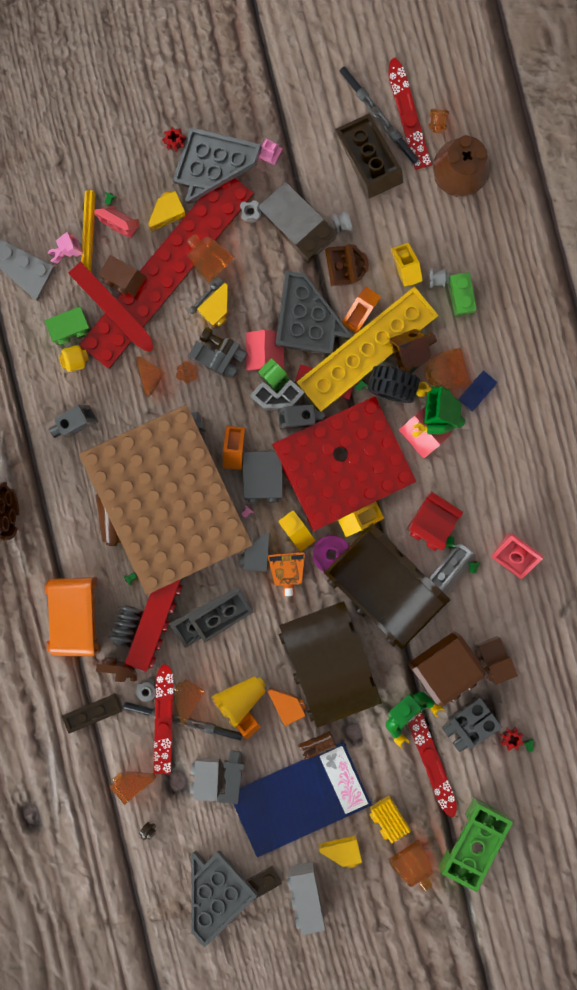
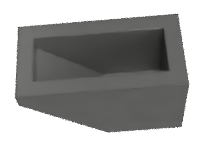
M270 533L263 534L252 544L253 546L245 550V554H241L240 566H244V570L267 572Z

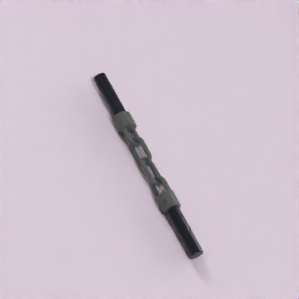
M345 66L342 67L339 72L354 89L357 97L366 104L369 111L382 124L395 144L397 143L412 164L415 165L419 159L402 139L403 136L389 123L380 108L373 103L365 88L360 86ZM373 106H374V107L377 109V111H378L377 115H376V113L372 110Z
M125 702L124 709L148 715L155 719V708L152 709ZM176 714L172 716V719L173 717L181 719L180 722L172 720V723L195 728L212 735L214 733L239 741L242 739L240 732L215 726L216 724L196 721ZM186 721L193 722L194 724H188Z

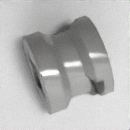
M347 211L343 212L342 215L332 216L337 234H340L343 230H352L351 220Z

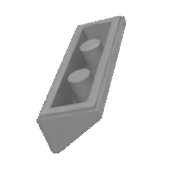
M458 542L457 547L449 553L429 578L445 594L448 593L470 566L468 562H472L476 558V555L460 542Z

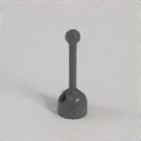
M214 274L209 282L210 288L194 306L189 308V312L195 314L197 308L207 296L225 282Z

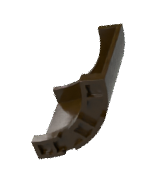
M373 523L324 572L329 578L327 582L334 589L338 587L358 606L356 610L363 617L367 615L387 635L386 640L393 647L397 645L401 650L450 601L448 596L403 555Z
M344 601L279 625L282 632L278 634L282 645L286 644L296 672L293 674L296 685H301L310 708L307 711L311 722L315 721L317 728L382 704Z

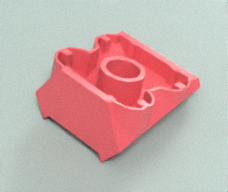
M115 206L95 210V215L99 221L128 238H132L135 231L139 229L138 219L134 220L116 210Z

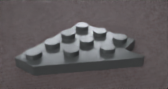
M190 127L173 182L189 187L185 201L190 204L256 166L262 146L261 144Z
M286 271L275 346L326 355L332 354L334 338L350 339L351 334L304 273Z
M220 850L207 863L197 851L191 854V933L205 948L259 895Z

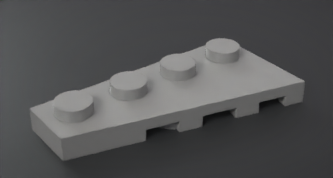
M0 239V269L38 301L55 267Z

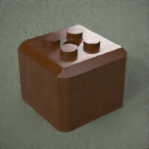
M455 631L408 663L432 700L441 706L446 705L450 701L457 700L464 691L473 689L477 682L485 677L486 671L463 637Z

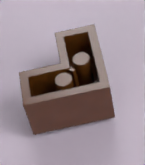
M495 636L476 644L477 650H475L478 660L483 661L486 679L497 685L518 676L512 659L507 656L500 637Z

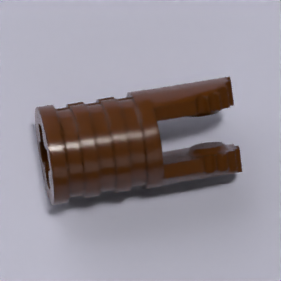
M328 731L300 743L298 747L302 751L307 750L303 754L304 759L307 760L335 748L336 744L331 732Z

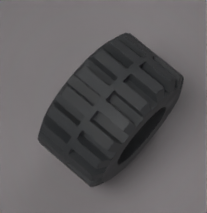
M382 365L374 366L367 390L376 396L388 400L413 403L420 379L416 375L401 369Z

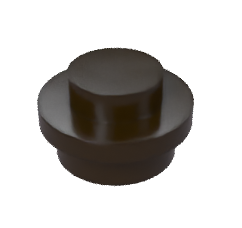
M147 822L140 830L139 835L142 836L141 839L143 841L146 839L150 840L155 835L156 825L154 823Z

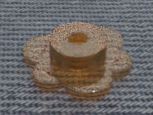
M184 361L182 365L177 366L178 372L176 377L178 380L189 383L190 380L193 381L197 378V373L195 372L197 368L194 365L191 366L189 361Z

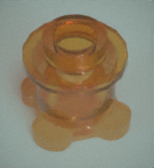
M430 110L429 117H431V123H429L428 127L432 129V132L442 133L443 130L447 129L446 119H448L449 115L448 110Z

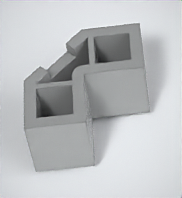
M289 380L277 394L262 381L250 395V398L265 411L280 410L285 406H295L304 396L305 392Z

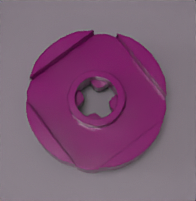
M337 536L321 538L313 548V561L315 565L325 572L349 545L344 539ZM329 549L331 551L336 550L337 552L334 560L326 557Z

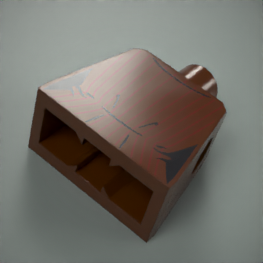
M413 329L390 338L389 341L398 368L413 373L427 362L432 356L429 346L437 342L435 335L432 332L425 335L418 329Z

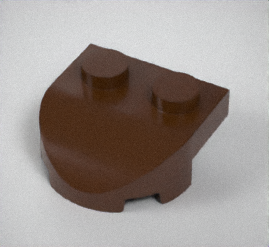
M348 244L346 246L327 247L325 249L331 287L351 285L363 279L369 267L368 258L356 245Z
M105 657V659L97 663L96 672L114 673L115 682H125L126 678H130V681L133 682L137 681L136 670L126 665L125 662L117 661V658Z

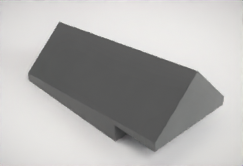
M237 587L170 622L169 625L186 648L201 638L205 643L247 617L253 611Z

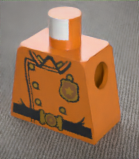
M304 552L268 555L275 586L283 585V596H295L294 584H302Z

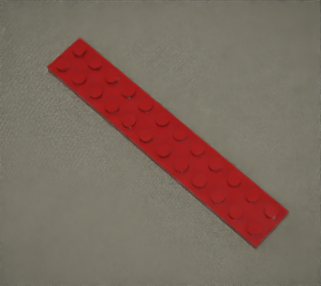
M234 178L201 197L140 270L147 278L135 297L128 293L126 296L123 294L118 296L116 300L143 328L242 210L240 204L242 202L248 203L254 193ZM104 313L79 345L106 368L110 369L132 341Z

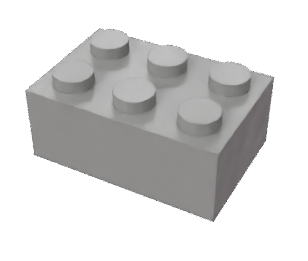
M313 862L290 866L287 880L289 891L293 890L291 892L293 910L297 909L295 911L297 929H301L302 935L325 931L324 916Z

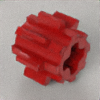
M171 126L170 131H164L166 137L162 141L164 144H167L168 151L175 149V152H178V148H184L183 142L186 140V135H182L181 128L175 130ZM172 137H176V142H172Z
M506 727V732L500 733L503 737L500 743L501 745H506L508 751L512 748L518 751V746L524 745V742L521 741L524 734L518 733L516 727L512 730ZM511 735H513V736L515 737L513 743H511V742L509 741V740H511V739H510V736H511Z

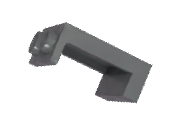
M243 452L244 500H248V503H260V499H267L268 503L279 502V499H283L282 464L276 452Z

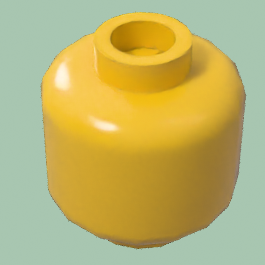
M79 345L64 348L59 355L62 369H66L68 372L84 369L86 361L89 360L86 350H82Z

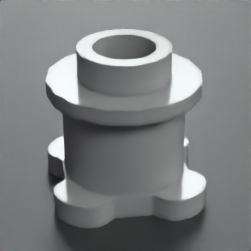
M256 200L240 204L242 220L255 223L260 219L261 210Z
M430 268L429 289L433 286H443L444 288L446 284H449V272H446L445 268L434 271L433 268Z
M149 679L147 682L137 685L136 693L141 701L148 702L155 698L154 680ZM148 689L149 694H145L143 690Z

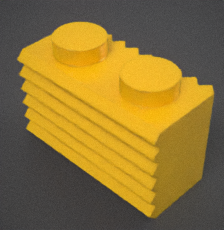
M390 795L370 807L372 812L369 815L375 824L379 823L382 827L379 831L385 841L389 839L391 843H394L411 832L409 825Z

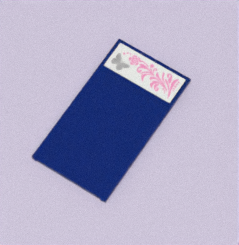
M342 741L331 750L322 752L307 760H300L241 787L238 804L233 805L255 855L259 857L372 806V802L348 753L346 744Z

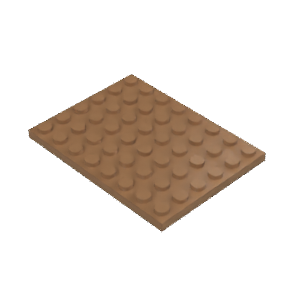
M187 404L79 453L80 459L146 595L253 546Z

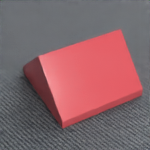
M259 330L246 332V353L248 354L246 357V371H259L271 358L284 370V347L275 346L277 331Z
M426 406L398 430L423 459L452 434L451 432L444 434H427V432H423L419 437L412 436L414 431H419L417 428H412L414 424L419 422L424 427L427 426L424 424Z
M508 533L491 558L522 580L544 556L513 533Z

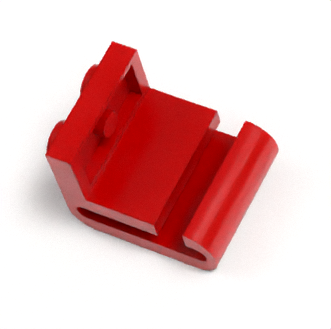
M431 491L406 530L411 532L410 536L414 539L425 541L427 543L426 546L433 551H442L446 546L447 538L455 528L454 525L463 515V511Z

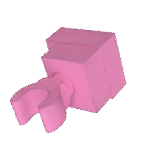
M266 138L262 144L259 158L275 165L283 148Z
M68 232L56 240L59 248L48 251V254L55 255L51 259V262L55 264L62 260L64 254L68 257L72 255L78 257L83 253L78 238Z

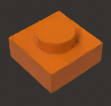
M250 712L237 726V729L247 740L261 728V725Z

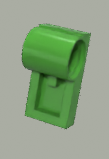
M272 358L258 371L261 377L277 394L290 380L287 377V373Z

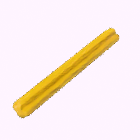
M86 190L81 262L92 273L96 193L93 190Z

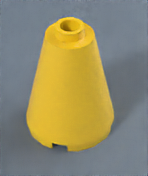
M253 676L214 694L212 699H214L215 705L223 716L229 718L230 721L228 722L235 728L266 692L264 689L266 684L260 677L256 678Z

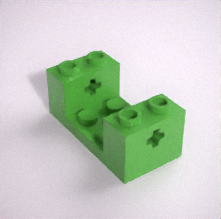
M473 798L465 813L468 821L453 850H446L438 866L443 875L478 892L513 821L507 814ZM476 842L482 844V849L479 852L472 850V845Z

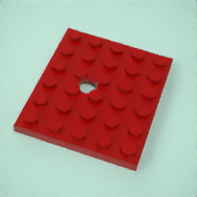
M376 396L272 444L313 531L416 482ZM337 447H343L347 450L348 457L343 462L337 461L333 456V452Z

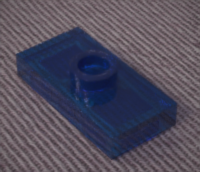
M483 370L458 400L473 412L498 382Z

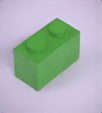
M470 272L451 275L449 277V289L454 316L474 314L477 309Z
M81 307L44 320L52 341L59 345L69 343L70 339L74 337H85L88 335L87 332L91 330L85 312Z

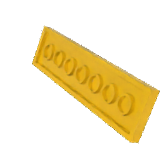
M414 286L298 380L296 384L321 412L369 374L374 366L380 365L393 354L389 341L390 338L413 329L421 331L439 315Z

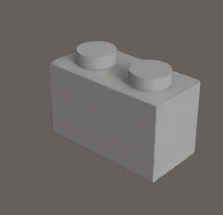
M196 758L195 763H192L191 775H195L194 782H191L190 794H194V800L217 801L219 759Z

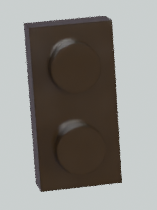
M273 865L247 879L251 886L259 893L256 898L282 884Z

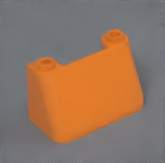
M97 577L52 578L48 580V583H45V594H48L50 641H47V652H50L51 656H96L99 654V644L94 641L97 639L94 598L96 592L92 593V591H95V586H97Z

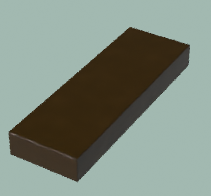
M116 693L66 713L62 715V719L70 734L123 710Z

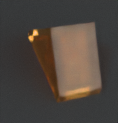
M140 356L136 357L144 393L147 397L151 396L165 372Z

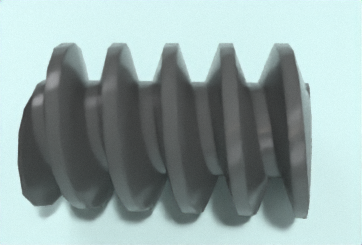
M128 605L119 606L118 609L122 613L116 614L120 621H113L118 627L111 628L115 635L108 636V638L118 645L130 648L126 642L133 641L129 635H135V631L132 628L138 627V624L134 620H140V616L136 613H142L143 611Z

